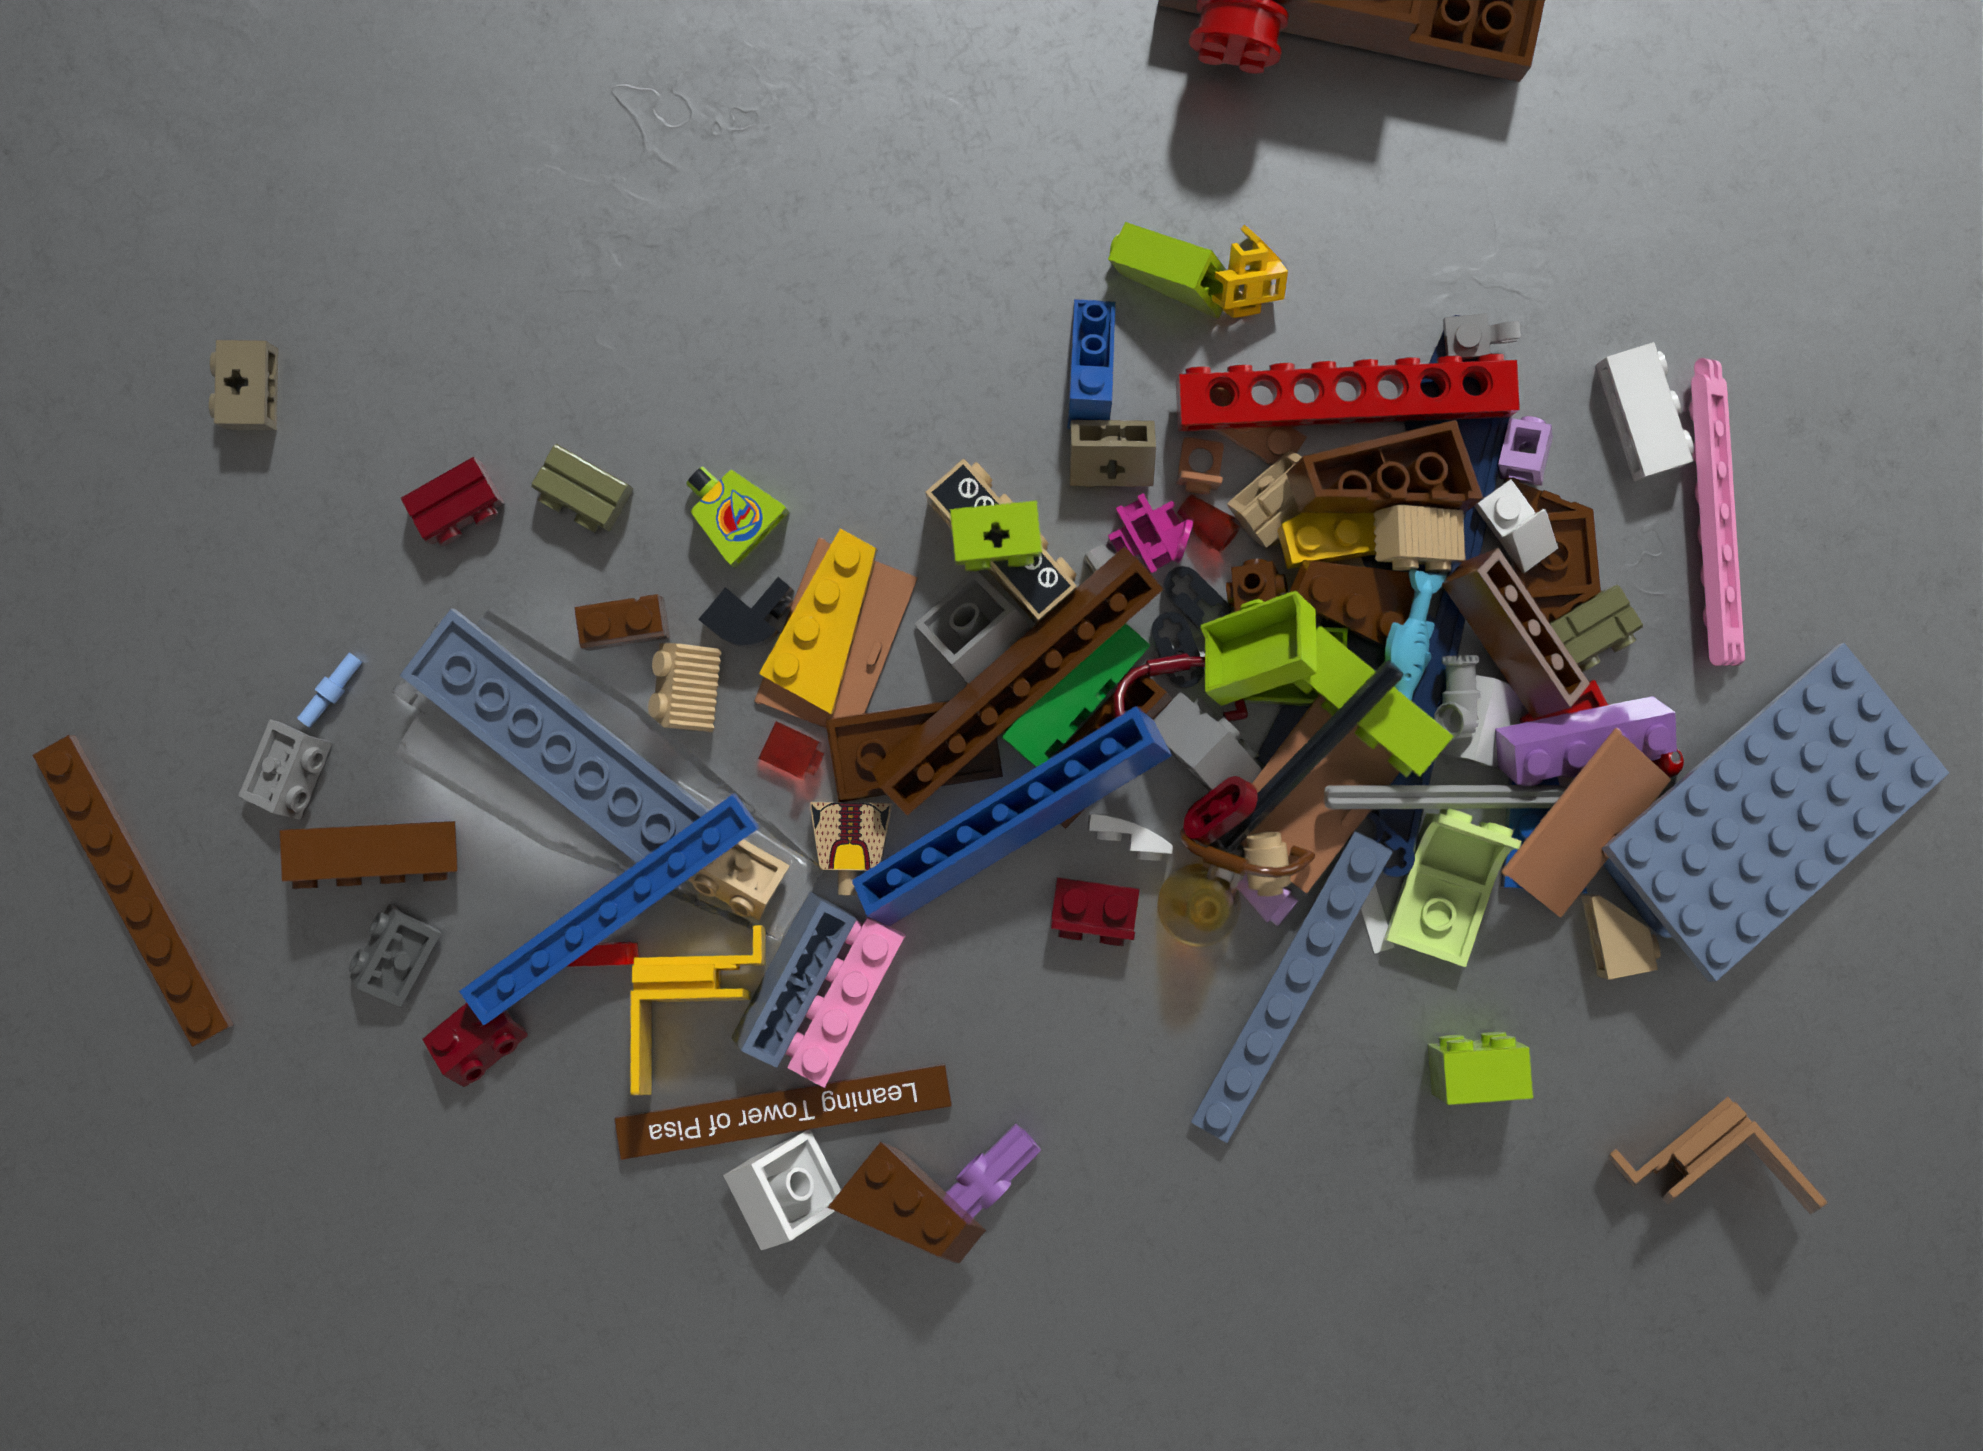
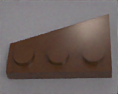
M1303 560L1289 591L1290 593L1296 590L1315 608L1317 615L1343 628H1348L1349 631L1384 649L1392 623L1395 622L1403 625L1409 618L1415 590L1410 582L1409 572Z

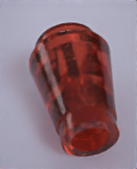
M1193 494L1183 502L1177 512L1184 521L1186 519L1193 521L1192 531L1209 550L1214 548L1219 553L1227 548L1241 528L1234 522V516L1200 498L1198 499Z

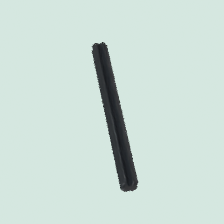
M1389 660L1385 661L1258 792L1254 811L1246 819L1217 839L1224 849L1229 852L1234 851L1403 678V673L1399 667Z

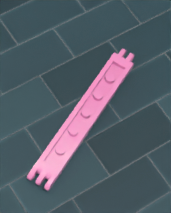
M1700 358L1694 365L1695 376L1691 380L1692 400L1689 412L1694 422L1695 434L1694 452L1692 455L1697 465L1698 482L1695 486V497L1700 510V524L1697 534L1698 540L1702 545L1703 565L1700 570L1701 582L1705 587L1706 602L1703 610V621L1708 632L1710 662L1715 666H1738L1745 660L1727 382L1722 378V365L1719 361Z

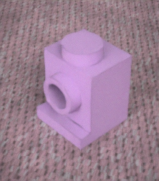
M1532 416L1522 417L1521 420L1509 419L1498 463L1501 479L1514 477L1522 483L1542 486L1553 439L1551 424H1546L1544 420ZM1525 448H1532L1535 450V453L1531 454L1521 451Z

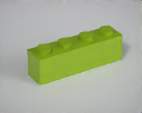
M1319 626L1316 630L1317 674L1293 681L1292 683L1307 695L1313 689L1326 699L1321 707L1333 716L1376 671L1324 628ZM1395 687L1357 724L1358 729L1354 732L1359 739L1373 750L1378 744L1391 754L1387 762L1405 777L1411 772L1421 776L1454 737Z

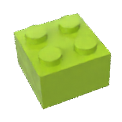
M1506 1032L1481 1033V1040L1473 1041L1465 1039L1464 1035L1440 1036L1439 1043L1427 1044L1431 1094L1445 1104L1455 1105L1533 1099L1529 1047L1516 1041L1514 1036H1506Z

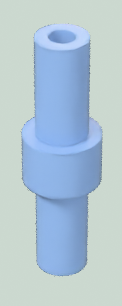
M349 652L329 678L324 676L316 686V695L297 719L311 728L331 702L336 704L345 692L342 688L363 662Z

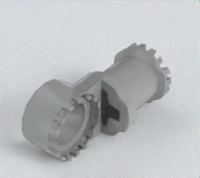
M1458 655V660H1456V656L1442 657L1441 663L1445 665L1446 691L1442 693L1443 704L1437 708L1434 720L1454 736L1451 740L1471 737L1472 733L1476 732L1475 727H1478V723H1476V720H1479L1477 716V699L1480 698V691L1476 689L1475 664L1479 662L1478 655H1464V659H1462V655ZM1454 709L1461 716L1462 722L1459 731H1455L1450 723V716Z

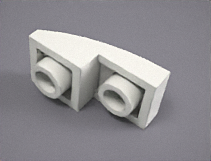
M1089 814L1088 830L1097 831L1096 839L1121 841L1122 833H1128V850L1137 851V859L1162 861V853L1172 854L1173 852L1172 844L1142 826L1110 816Z

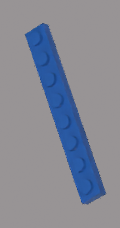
M736 793L732 794L459 991L481 1023L483 1025L487 1024L760 828Z

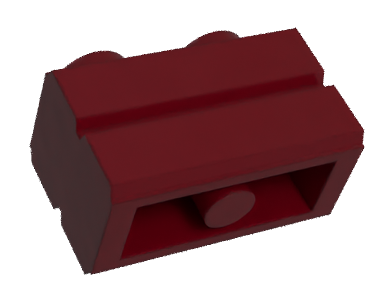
M474 456L401 497L402 503L425 542L432 545L438 542L440 546L448 545L462 536L460 529L472 522H475L476 526H480L493 520L499 515L496 509L505 504L486 468Z

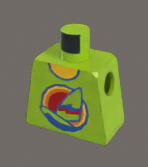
M702 466L686 482V485L701 498L690 512L725 560L735 569L790 513L782 503L733 470L728 471L718 481Z

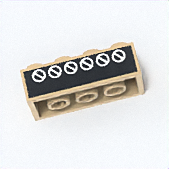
M964 458L925 492L928 504L951 530L950 509L1013 503L1006 494L998 497L991 488L993 486L991 482L993 480L980 464L975 462L970 466ZM1000 527L991 528V535L985 536L984 541H992L994 548L1002 547V540L1010 538L1009 534H1002ZM1041 533L1042 556L1034 557L1033 565L1008 567V560L992 561L991 569H987L1035 624L1043 619L1077 587L1073 582L1077 576L1063 558L1059 557L1054 561L1046 551L1049 543Z

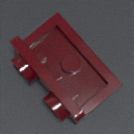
M465 1003L422 1040L442 1075L460 1086L466 1087L470 1083L479 1080L485 1071L503 1056L512 1053L528 1034L522 1026L512 1020L507 1010L483 1025L468 1003Z

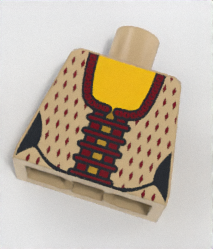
M811 802L810 809L820 870H838L837 895H858L852 880L863 874V871H868L883 860L892 814V803Z

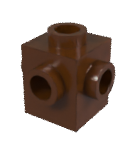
M1250 559L1243 562L1242 566L1231 567L1232 582L1226 583L1228 604L1230 607H1235V612L1240 611V606L1249 601L1260 599L1265 602L1289 593L1286 575L1279 574L1273 561L1267 562L1265 559Z

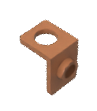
M1185 437L1182 442L1176 484L1186 486L1185 491L1196 494H1210L1211 490H1218L1223 480V477L1220 476L1224 444L1222 442ZM1205 449L1212 455L1213 464L1208 471L1196 472L1190 467L1189 455L1192 451Z

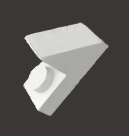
M1512 480L1504 483L1474 506L1522 573H1525L1558 549L1547 512L1543 509L1535 513Z

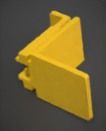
M753 926V955L634 958V965H632L633 991H631V1095L652 1094V1002L751 1000V992L748 990L720 989L721 971L740 970V966H766V931L764 926Z

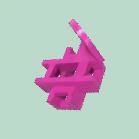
M1142 493L1135 502L1125 507L1120 505L1116 508V514L1123 527L1109 534L1108 537L1117 552L1126 546L1135 557L1140 556L1149 573H1153L1171 561L1180 563L1188 543L1193 521L1186 519V521L1180 523L1173 510L1176 506L1173 500L1152 510L1144 493Z

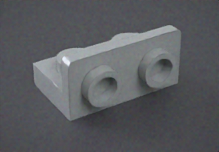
M270 719L238 797L273 814L301 819L310 801L320 772L325 765L331 743L305 734L282 722Z

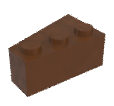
M883 1142L876 1146L827 1207L935 1256L958 1264L986 1231L902 1150Z

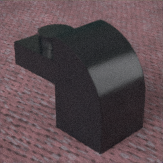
M777 577L754 606L750 608L725 587L698 620L730 644L744 648L759 647L771 642L780 634L768 622L773 616L779 620L794 602L790 598L794 590L781 578Z

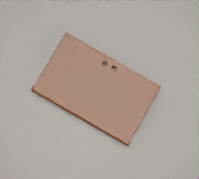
M818 538L783 629L831 543L826 542L823 538ZM874 562L866 596L857 621L858 625L854 640H852L845 673L836 698L837 702L833 715L765 677L762 679L754 702L765 704L826 728V719L865 713L918 577L880 562Z
M1318 695L1252 784L1256 787L1257 793L1332 717L1331 714L1321 707L1326 700L1321 695ZM1357 725L1249 834L1263 832L1281 833V840L1287 846L1289 865L1299 859L1290 855L1293 845L1314 852L1315 859L1302 871L1290 876L1291 882L1305 893L1309 892L1371 810L1328 809L1324 805L1325 787L1390 785L1399 774V771L1387 762L1391 756L1387 750L1379 744L1373 750L1354 734L1358 729ZM1247 837L1241 842V845L1244 847L1248 846Z
M1615 728L1502 869L1501 873L1506 877L1509 876L1561 918L1608 860L1609 857L1602 850V847L1651 806L1671 779L1622 734L1620 729Z

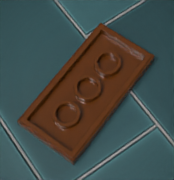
M950 700L826 719L838 802L887 795L879 787L872 769ZM997 737L942 786L1003 777Z

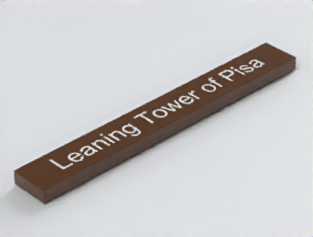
M943 1063L827 1082L825 1088L814 1084L615 1117L614 1120L620 1158L624 1160L951 1107L952 1102L946 1065Z

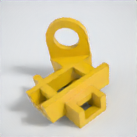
M1245 224L1240 230L1253 242L1252 250L1243 251L1238 243H1232L1228 270L1215 272L1214 277L1223 284L1222 293L1212 294V301L1222 307L1223 312L1232 318L1260 314L1262 303L1284 300L1288 270L1281 263L1282 260ZM1250 265L1249 270H1245V267ZM1276 279V284L1271 285V281ZM1244 284V290L1239 291V286Z

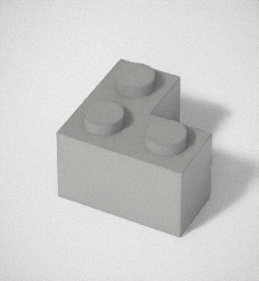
M1179 692L1155 717L1154 722L1172 756L1188 768L1209 792L1232 776H1239L1253 783L1262 771L1255 762L1259 757L1258 753L1243 739L1236 740L1241 733L1224 717L1218 722L1213 719L1216 713L1199 697L1192 702L1183 693Z

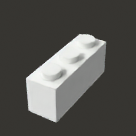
M1652 342L1608 356L1597 363L1596 367L1633 481L1680 468L1693 462L1691 456L1694 452L1693 441L1689 432L1682 428L1678 416L1681 413L1680 401L1677 394L1669 389L1665 376L1668 374L1667 361L1661 351L1657 352L1655 343Z

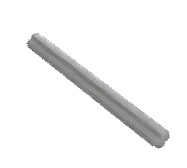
M1563 785L1327 786L1324 789V805L1328 809L1552 808L1567 788Z

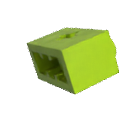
M1037 500L950 509L956 565L965 564V571L991 569L992 561L1008 560V567L1033 565L1034 557L1042 556ZM1000 527L1002 534H1009L1010 538L1002 540V547L994 548L992 541H984L985 536L991 535V528Z

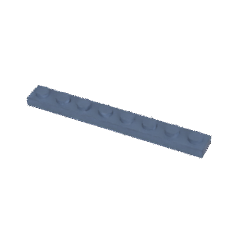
M1354 831L1199 1105L1191 1123L1228 1143L1393 853L1392 850L1362 833Z

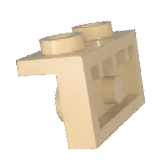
M743 839L687 880L703 895L716 896L728 903L730 908L737 914L744 917L751 916L760 920L767 904L786 875L790 865Z

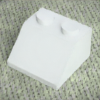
M810 1129L804 1130L765 1150L723 1175L761 1251L793 1240L835 1212L827 1207L841 1191Z

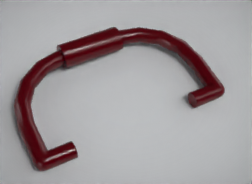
M1185 653L1146 660V664L1131 669L1119 681L1114 693L1115 717L1118 718L1125 713L1124 696L1128 686L1137 678L1147 674L1151 677L1190 670L1191 667L1205 668V657L1189 656ZM1244 698L1234 701L1236 710L1223 712V717L1229 722L1243 720L1248 717Z

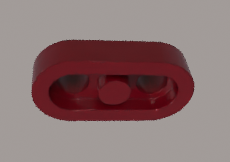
M1239 776L1227 778L1188 809L1183 823L1185 834L1201 844L1213 843L1254 811L1258 798L1256 787Z

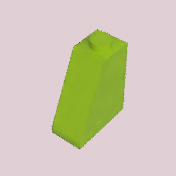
M1124 223L1120 234L1114 237L1110 246L1108 260L1122 276L1219 319L1223 308L1212 301V294L1222 293L1223 284L1214 277L1215 272L1227 269L1214 252L1134 224Z

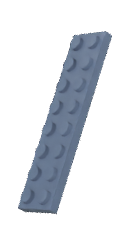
M456 609L449 610L399 675L636 863L710 811Z

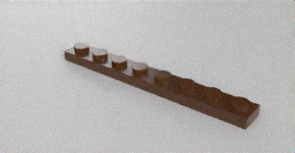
M67 735L33 754V758L191 1046H197L232 1027L234 1024L76 736Z

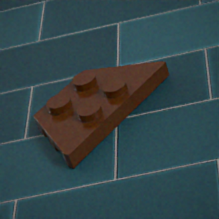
M1514 477L1505 478L1503 484L1512 480L1535 513L1545 509L1556 539L1558 549L1525 573L1521 572L1510 556L1512 569L1550 623L1601 592L1594 512L1590 507L1577 502L1566 501L1559 495L1547 490H1538L1521 483L1519 479Z

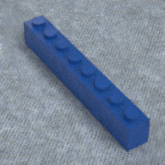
M1137 706L853 879L852 883L866 915L887 926L893 925L1171 757L1172 754L1154 720Z

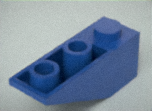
M1074 299L1067 429H1070L1071 420H1110L1113 393L1114 301Z

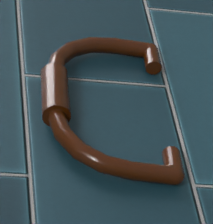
M1184 827L1180 831L1182 844L1191 853L1203 858V862L1242 876L1245 874L1269 878L1292 876L1302 871L1315 859L1314 852L1293 845L1290 855L1299 858L1296 862L1281 867L1258 866L1250 864L1248 859L1210 846L1205 848L1198 845L1185 834Z

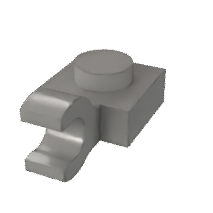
M1487 313L1445 317L1443 319L1446 356H1462V360L1476 359L1479 356L1491 354L1490 344L1517 342V339L1521 338L1519 321L1488 326Z

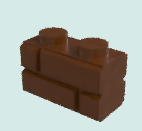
M659 594L642 596L639 600L629 598L575 607L579 643L581 649L586 651L670 639L664 597Z

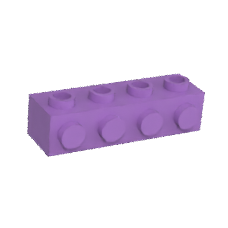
M1651 696L1496 728L1498 768L1517 785L1523 786L1538 785L1543 779L1557 776L1565 778L1576 777L1615 728L1620 729L1622 734L1651 761L1657 760L1661 757V754L1677 751L1675 712Z

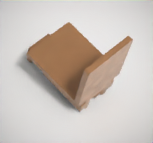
M1729 1097L1725 1098L1637 1172L1617 1149L1608 1156V1159L1632 1187H1635L1650 1173L1654 1172L1657 1174L1671 1163L1685 1178L1671 1188L1662 1198L1669 1205L1745 1142L1809 1214H1813L1828 1203L1755 1121L1752 1122L1736 1102L1733 1103Z

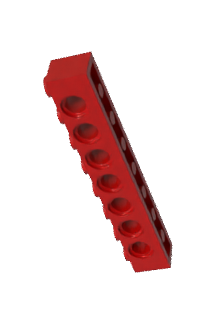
M1503 354L1482 355L1475 362H1462V356H1443L1437 358V363L1420 364V358L1409 357L1395 360V365L1381 366L1378 365V360L1375 359L1354 361L1353 367H1337L1335 361H1320L1312 363L1311 369H1295L1293 363H1276L1270 365L1269 370L1253 371L1252 365H1233L1227 367V372L1211 373L1210 367L1198 366L1185 369L1186 374H1179L1176 380L1178 432L1505 418L1513 416L1520 410L1517 360H1504ZM1472 377L1476 379L1481 387L1480 395L1472 396L1468 394L1463 388V378ZM1422 379H1431L1436 382L1439 387L1438 397L1431 398L1422 392L1420 386ZM1380 381H1390L1396 386L1398 392L1396 399H1386L1380 394L1378 389ZM1341 382L1351 384L1356 391L1355 400H1342L1336 392V385ZM1299 384L1308 385L1314 392V401L1310 403L1300 402L1295 397L1294 386ZM1256 386L1268 388L1273 396L1272 403L1267 405L1257 403L1252 397V389ZM1214 388L1227 390L1231 396V404L1224 407L1215 405L1210 399V391Z

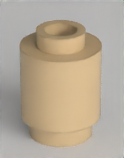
M1263 832L1247 836L1248 846L1244 847L1245 859H1248L1250 864L1265 867L1289 865L1287 846L1281 840V833ZM1247 874L1248 888L1257 890L1258 896L1280 895L1283 893V887L1291 884L1290 876L1269 878Z

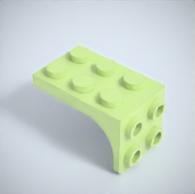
M1449 808L1448 810L1440 809L1438 814L1426 813L1414 852L1415 862L1412 869L1405 874L1384 940L1466 967L1498 872L1508 854L1512 850L1520 848L1522 841L1511 838L1514 830L1491 822L1488 824L1480 822L1479 826L1471 824L1473 816Z

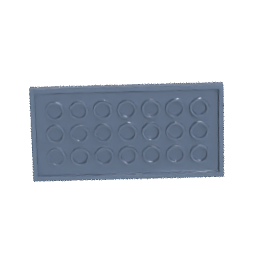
M1842 643L1829 651L1606 843L1602 850L1708 982H1715L1934 788L1949 772L1847 645Z

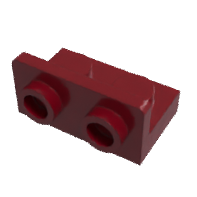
M1057 877L1050 928L1058 930L1059 938L1082 941L1083 933L1100 935L1099 943L1124 946L1125 939L1134 940L1135 938L1134 928L1140 889Z

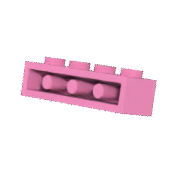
M867 917L864 924L856 920L845 943L852 946L844 961L839 958L835 959L825 980L832 983L826 996L823 998L816 995L805 1016L812 1020L805 1035L797 1032L786 1051V1055L792 1057L787 1067L788 1069L825 1088L906 934L870 917Z

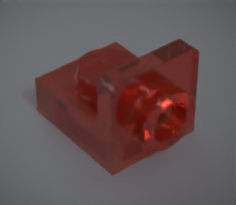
M776 721L758 759L786 771L801 780H805L808 773L815 776L825 753L819 751L822 742Z

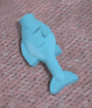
M1414 569L1409 571L1410 582L1415 590L1409 618L1403 625L1395 622L1392 623L1385 647L1386 661L1389 660L1394 663L1403 673V678L1394 687L1409 700H1412L1413 692L1432 658L1429 652V638L1434 630V623L1426 621L1431 596L1439 590L1442 583L1446 580L1445 575L1437 573L1427 574Z

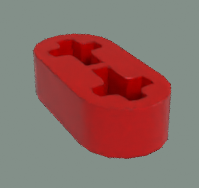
M600 942L566 967L634 964V958L639 957L638 942Z

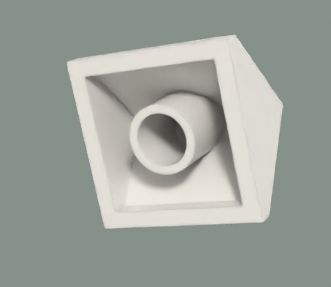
M1476 675V689L1480 691V698L1477 699V716L1479 720H1476V723H1478V727H1475L1476 732L1472 733L1471 737L1451 740L1440 754L1502 771L1498 768L1495 729L1519 724L1524 704L1510 684L1496 678ZM1454 709L1450 716V723L1455 731H1459L1462 722L1461 716Z

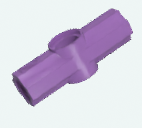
M1015 1123L985 1154L980 1153L970 1161L956 1177L957 1181L945 1192L973 1218L982 1208H989L1006 1192L1012 1183L1011 1180L1037 1156L1041 1148L1024 1129Z

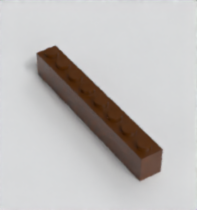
M1123 547L876 765L872 772L879 787L908 816L1164 589L1143 564L1126 547Z

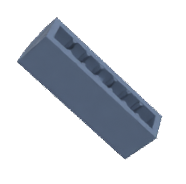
M809 891L731 1037L742 1052L778 1068L857 918L832 902Z

